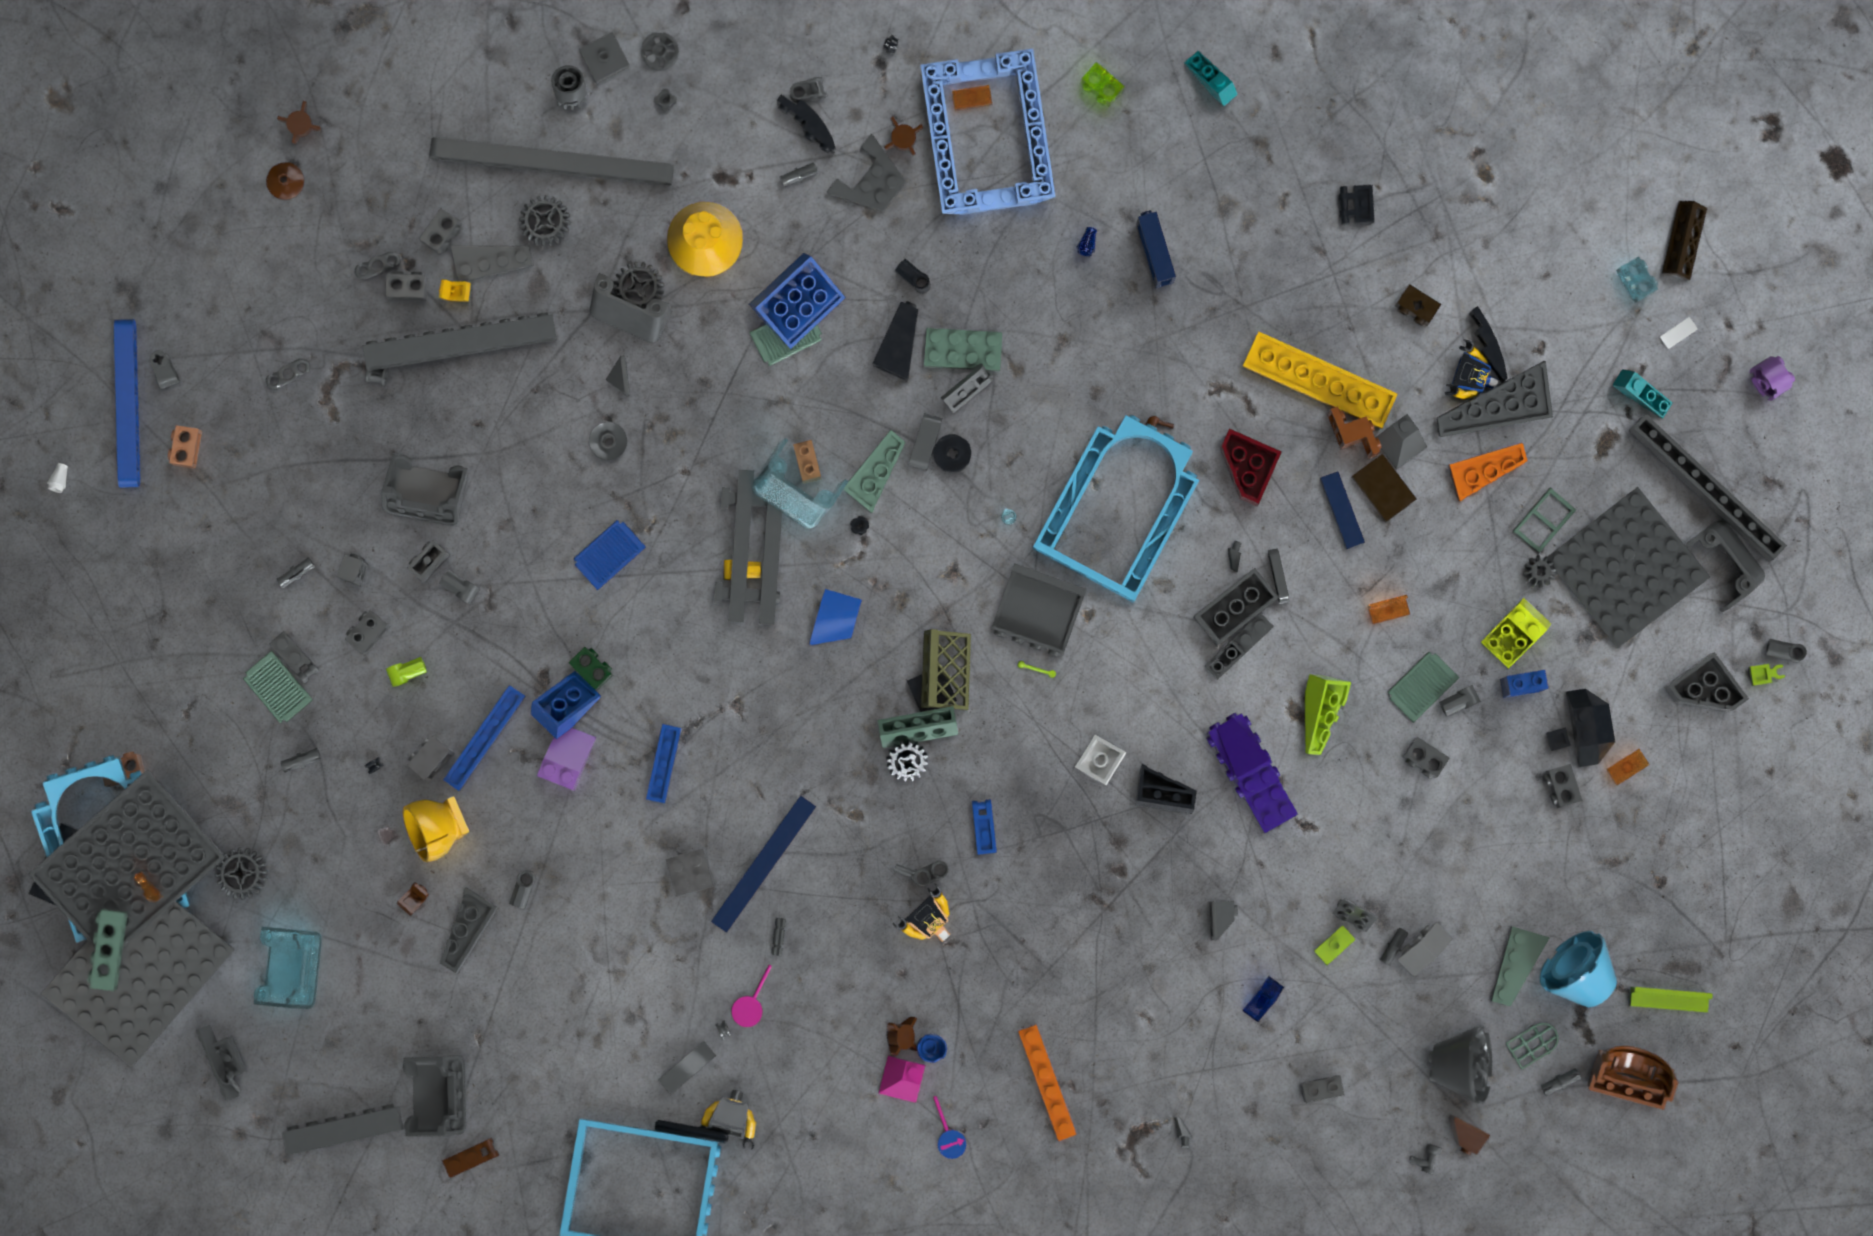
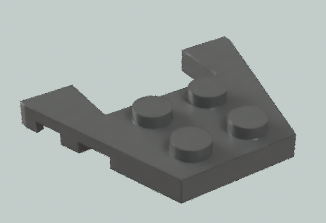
M870 134L861 146V149L875 158V162L853 190L839 179H836L827 191V194L884 212L906 181L874 135Z

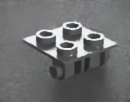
M1345 898L1339 900L1337 908L1332 913L1340 920L1347 921L1358 930L1366 932L1379 917Z

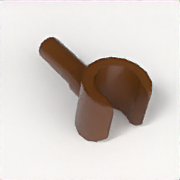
M1156 416L1149 417L1146 425L1150 424L1154 427L1159 424L1174 428V424L1160 420Z

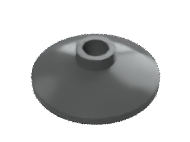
M604 422L592 430L589 437V446L598 458L613 460L624 453L627 447V436L623 428L618 424ZM611 439L612 444L606 445L605 441Z

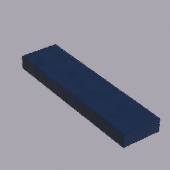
M1339 471L1320 477L1346 550L1365 543Z

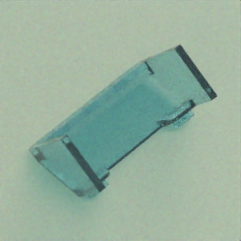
M784 438L778 443L752 484V490L758 497L804 528L811 529L817 526L831 509L848 483V480L845 479L838 483L833 493L829 490H822L815 498L811 497L783 478L787 471V463L778 455L788 441Z

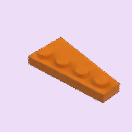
M1523 443L1448 464L1458 500L1462 501L1482 487L1526 463L1528 460Z

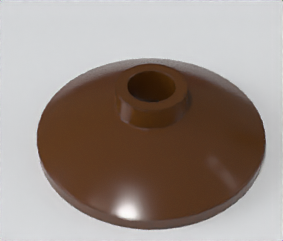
M278 163L267 174V188L278 199L289 200L295 198L304 187V175L300 168L292 163ZM287 177V181L282 183L281 178Z

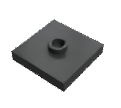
M613 32L579 48L596 83L630 67Z

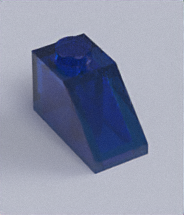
M1268 976L1242 1011L1259 1022L1277 1001L1284 986Z

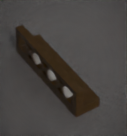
M1695 201L1678 202L1662 274L1678 276L1687 281L1691 280L1707 207ZM1697 209L1700 210L1698 219L1696 217ZM1693 227L1695 230L1694 236H1692ZM1688 246H1690V254H1689V255H1688V252H1687ZM1684 264L1686 265L1685 274L1682 273Z

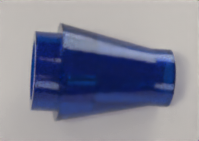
M1086 228L1077 245V252L1080 255L1091 257L1092 253L1095 252L1097 234L1095 228Z

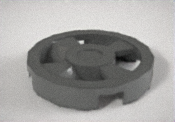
M655 32L645 38L642 43L641 53L643 60L649 67L656 70H664L674 65L678 59L679 49L673 36L665 32ZM661 37V42L656 43L654 38ZM673 44L675 52H668L667 47ZM645 51L653 52L648 56L645 55ZM664 58L666 64L659 66L660 59Z

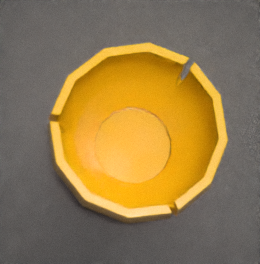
M454 796L446 799L443 803L423 799L411 802L403 807L404 825L409 839L418 856L425 862L438 860L446 855L454 842L463 838L469 832Z

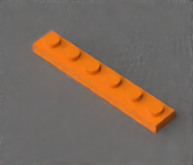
M1037 1025L1018 1031L1058 1141L1077 1135Z

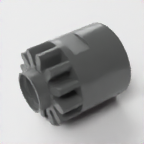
M571 65L562 66L555 70L551 77V83L558 105H563L564 109L570 106L571 110H574L576 105L578 108H581L580 102L586 103L585 97L588 96L581 70Z

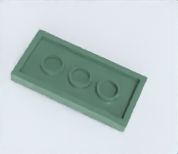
M926 328L924 367L973 370L978 364H983L988 371H1000L1002 332Z

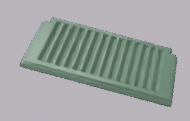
M767 324L749 332L764 363L768 361L769 366L822 340L819 337L822 332L818 325L791 349Z
M272 650L245 672L247 676L243 680L279 723H282L283 720L288 722L313 701Z
M1428 652L1388 691V694L1391 695L1389 699L1414 723L1460 677L1436 653L1432 655L1431 652Z

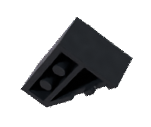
M1144 764L1141 765L1135 806L1188 814L1193 813L1197 794L1196 790L1176 780L1174 781L1164 776V774L1148 768Z

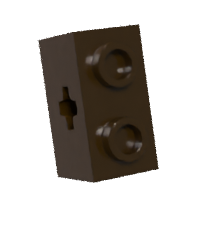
M1409 284L1395 307L1398 308L1397 311L1401 314L1413 317V321L1418 325L1428 326L1440 308L1441 303ZM1417 303L1420 304L1419 309L1415 310V305Z

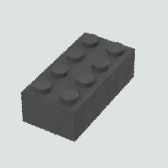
M1254 568L1195 614L1193 618L1218 647L1279 597L1256 568Z

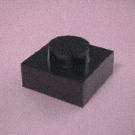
M1566 727L1546 733L1551 751L1571 746Z

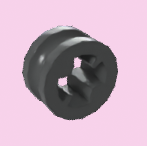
M725 1020L721 1024H715L722 1040L725 1039V1036H732Z

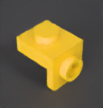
M441 279L439 298L450 302H469L471 283Z

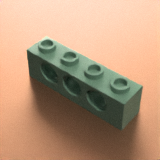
M953 706L878 720L883 748L894 747V744L899 746L901 740L904 744H907L908 740H911V743H915L916 741L921 742L959 735Z
M102 909L101 913L97 914L96 924L99 927L93 939V944H96L95 952L91 954L93 970L88 975V983H91L90 988L109 991L117 990L128 914L126 911ZM107 925L113 926V935H108L105 932ZM104 944H108L112 949L109 955H106L102 950ZM101 964L108 966L109 971L107 974L101 973Z

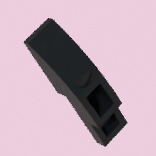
M781 94L777 99L778 109L785 114L789 112L794 116L793 119L798 124H805L803 127L805 138L811 142L815 140L820 144L819 147L823 151L834 154L836 147L833 138L818 114L803 100H800L796 105Z

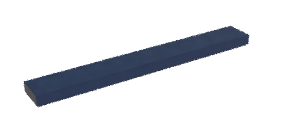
M800 795L711 921L726 933L729 931L815 810L816 806Z

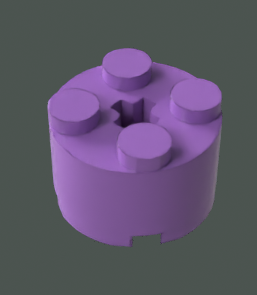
M1770 356L1750 369V374L1753 372L1754 376L1751 378L1753 385L1762 396L1767 395L1770 397L1767 399L1769 401L1774 400L1791 389L1792 383L1795 381L1794 375L1788 372L1780 356Z

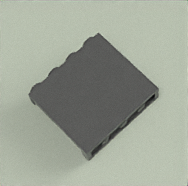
M1014 563L991 630L997 636L1004 638L1007 635L1012 637V641L1023 644V641L1030 643V647L1033 649L1041 650V648L1049 650L1048 654L1056 657H1059V654L1064 655L1087 589Z

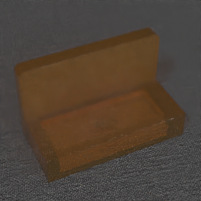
M1403 595L1368 605L1372 624L1410 615L1406 600L1408 596Z

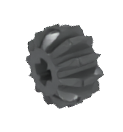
M1537 555L1536 561L1530 558V564L1526 563L1524 565L1529 570L1524 571L1523 575H1529L1526 582L1533 580L1532 587H1535L1538 582L1539 588H1543L1544 583L1547 586L1551 584L1549 579H1555V576L1551 573L1556 572V568H1550L1554 562L1546 563L1548 560L1547 556L1541 561V556ZM1540 568L1543 569V572H1542V575H1543V576H1541V574H1540V575H1537V574H1536V572L1538 571V569H1540Z

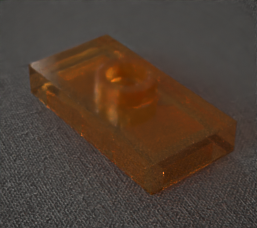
M990 85L952 91L955 111L992 105Z
M1637 749L1606 770L1617 786L1650 764L1641 750Z

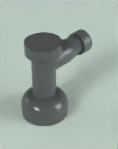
M1427 1144L1426 1150L1429 1152L1427 1160L1412 1156L1410 1163L1423 1167V1172L1433 1174L1436 1155L1441 1154L1442 1148Z

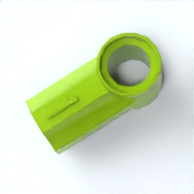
M422 657L386 668L392 687L405 684L409 679L428 673Z

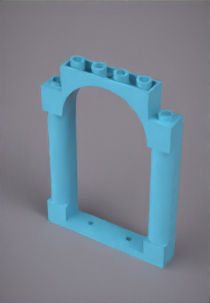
M1125 415L1115 435L1106 426H1102V428L1097 427L1038 536L1033 549L1134 603L1199 480L1196 474L1190 471L1183 472L1193 453L1190 449L1191 446L1184 442L1177 443L1174 441V437L1167 433L1162 435L1157 432L1156 427L1150 424L1145 426L1140 423L1139 418L1133 415ZM1144 438L1157 443L1168 453L1174 465L1175 482L1171 494L1122 585L1054 550L1107 451L1125 439Z
M114 755L103 758V762L97 764L95 761L84 764V768L78 770L76 767L65 770L66 774L58 776V773L46 776L47 780L43 781V786L49 803L47 804L46 801L37 803L35 808L31 810L46 856L48 857L64 843L59 828L57 809L60 797L69 785L85 777L101 776L116 781L126 789L143 773L136 771L129 774L130 777L127 778L120 756L115 758ZM187 892L177 900L184 908L190 905ZM69 920L76 943L87 940Z

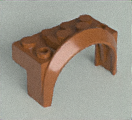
M1615 1046L1606 1050H1598L1588 1081V1089L1664 1110L1667 1101H1673L1679 1082L1675 1070L1656 1054L1633 1046ZM1654 1066H1655V1067H1656V1070H1655L1653 1079L1650 1080L1651 1075H1652V1072H1653V1069H1654ZM1617 1073H1624V1074L1633 1075V1076L1639 1077V1078H1641V1079H1644V1080H1646V1081H1642V1080H1639V1079H1635V1078L1623 1076V1075H1620V1074H1617Z

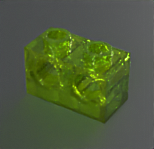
M1095 62L1081 78L1082 88L1088 93L1092 92L1096 96V100L1103 106L1106 104L1110 107L1125 88L1121 82L1098 62ZM1096 76L1100 81L1098 83H1091L1089 78ZM1106 88H1110L1114 94L1107 96L1103 91Z

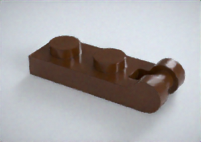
M493 1139L485 1140L442 1160L449 1178L500 1156L498 1150L495 1151ZM484 1147H486V1150L488 1152V1155L484 1156L481 1151V1149Z

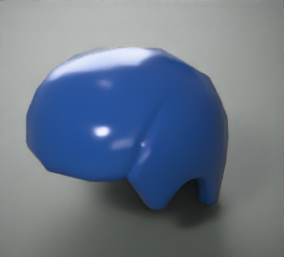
M929 1033L918 1040L917 1052L924 1061L935 1063L945 1058L947 1045L940 1035Z

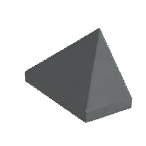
M622 355L607 376L606 381L624 395L630 396L626 358Z

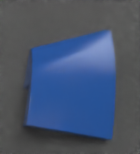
M825 589L810 645L851 639L862 600Z

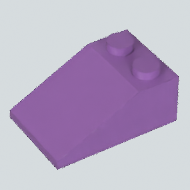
M574 728L568 730L558 739L554 737L537 776L575 791L596 737Z

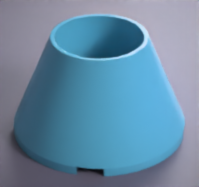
M1593 931L1579 933L1563 942L1555 949L1557 953L1551 960L1549 958L1546 960L1540 973V983L1546 991L1585 1007H1594L1604 1002L1613 993L1617 985V978L1606 942L1601 934H1595Z

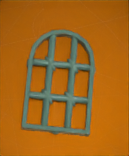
M1538 1023L1532 1025L1529 1029L1505 1044L1521 1070L1545 1055L1550 1054L1557 1047L1559 1035L1552 1025ZM1539 1025L1549 1026L1541 1032L1536 1028ZM1534 1029L1535 1035L1525 1041L1522 1035ZM1553 1029L1556 1035L1544 1041L1542 1034ZM1539 1037L1542 1043L1530 1050L1529 1042ZM1520 1038L1521 1044L1511 1049L1509 1043ZM1556 1039L1554 1047L1549 1049L1548 1043ZM1525 1046L1527 1053L1517 1058L1514 1051ZM1544 1046L1547 1052L1535 1058V1051ZM1531 1055L1533 1061L1522 1067L1519 1061Z

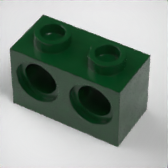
M584 647L568 663L598 691L613 676L610 672L612 668L605 661L601 663L597 659L599 655L592 648L588 650ZM583 656H589L591 659L587 666L581 665V658ZM598 669L604 671V676L601 679L594 678V672Z

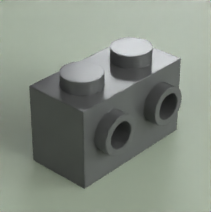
M434 540L429 541L423 546L422 552L410 560L407 569L425 583L450 554Z
M371 610L365 611L358 619L360 622L346 632L347 637L345 640L363 655L368 653L390 627Z

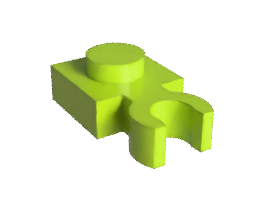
M1769 664L1749 667L1752 686L1772 683V677L1775 679L1785 678V675H1778L1776 672L1778 668H1783V665H1775L1772 669H1770Z

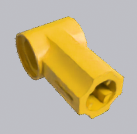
M724 560L723 579L731 580L732 560ZM748 561L747 579H761V562Z

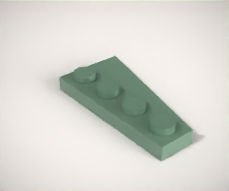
M890 430L842 488L870 513L873 512L890 473L905 445V441Z
M1511 927L1491 1001L1506 1006L1512 1005L1550 937Z

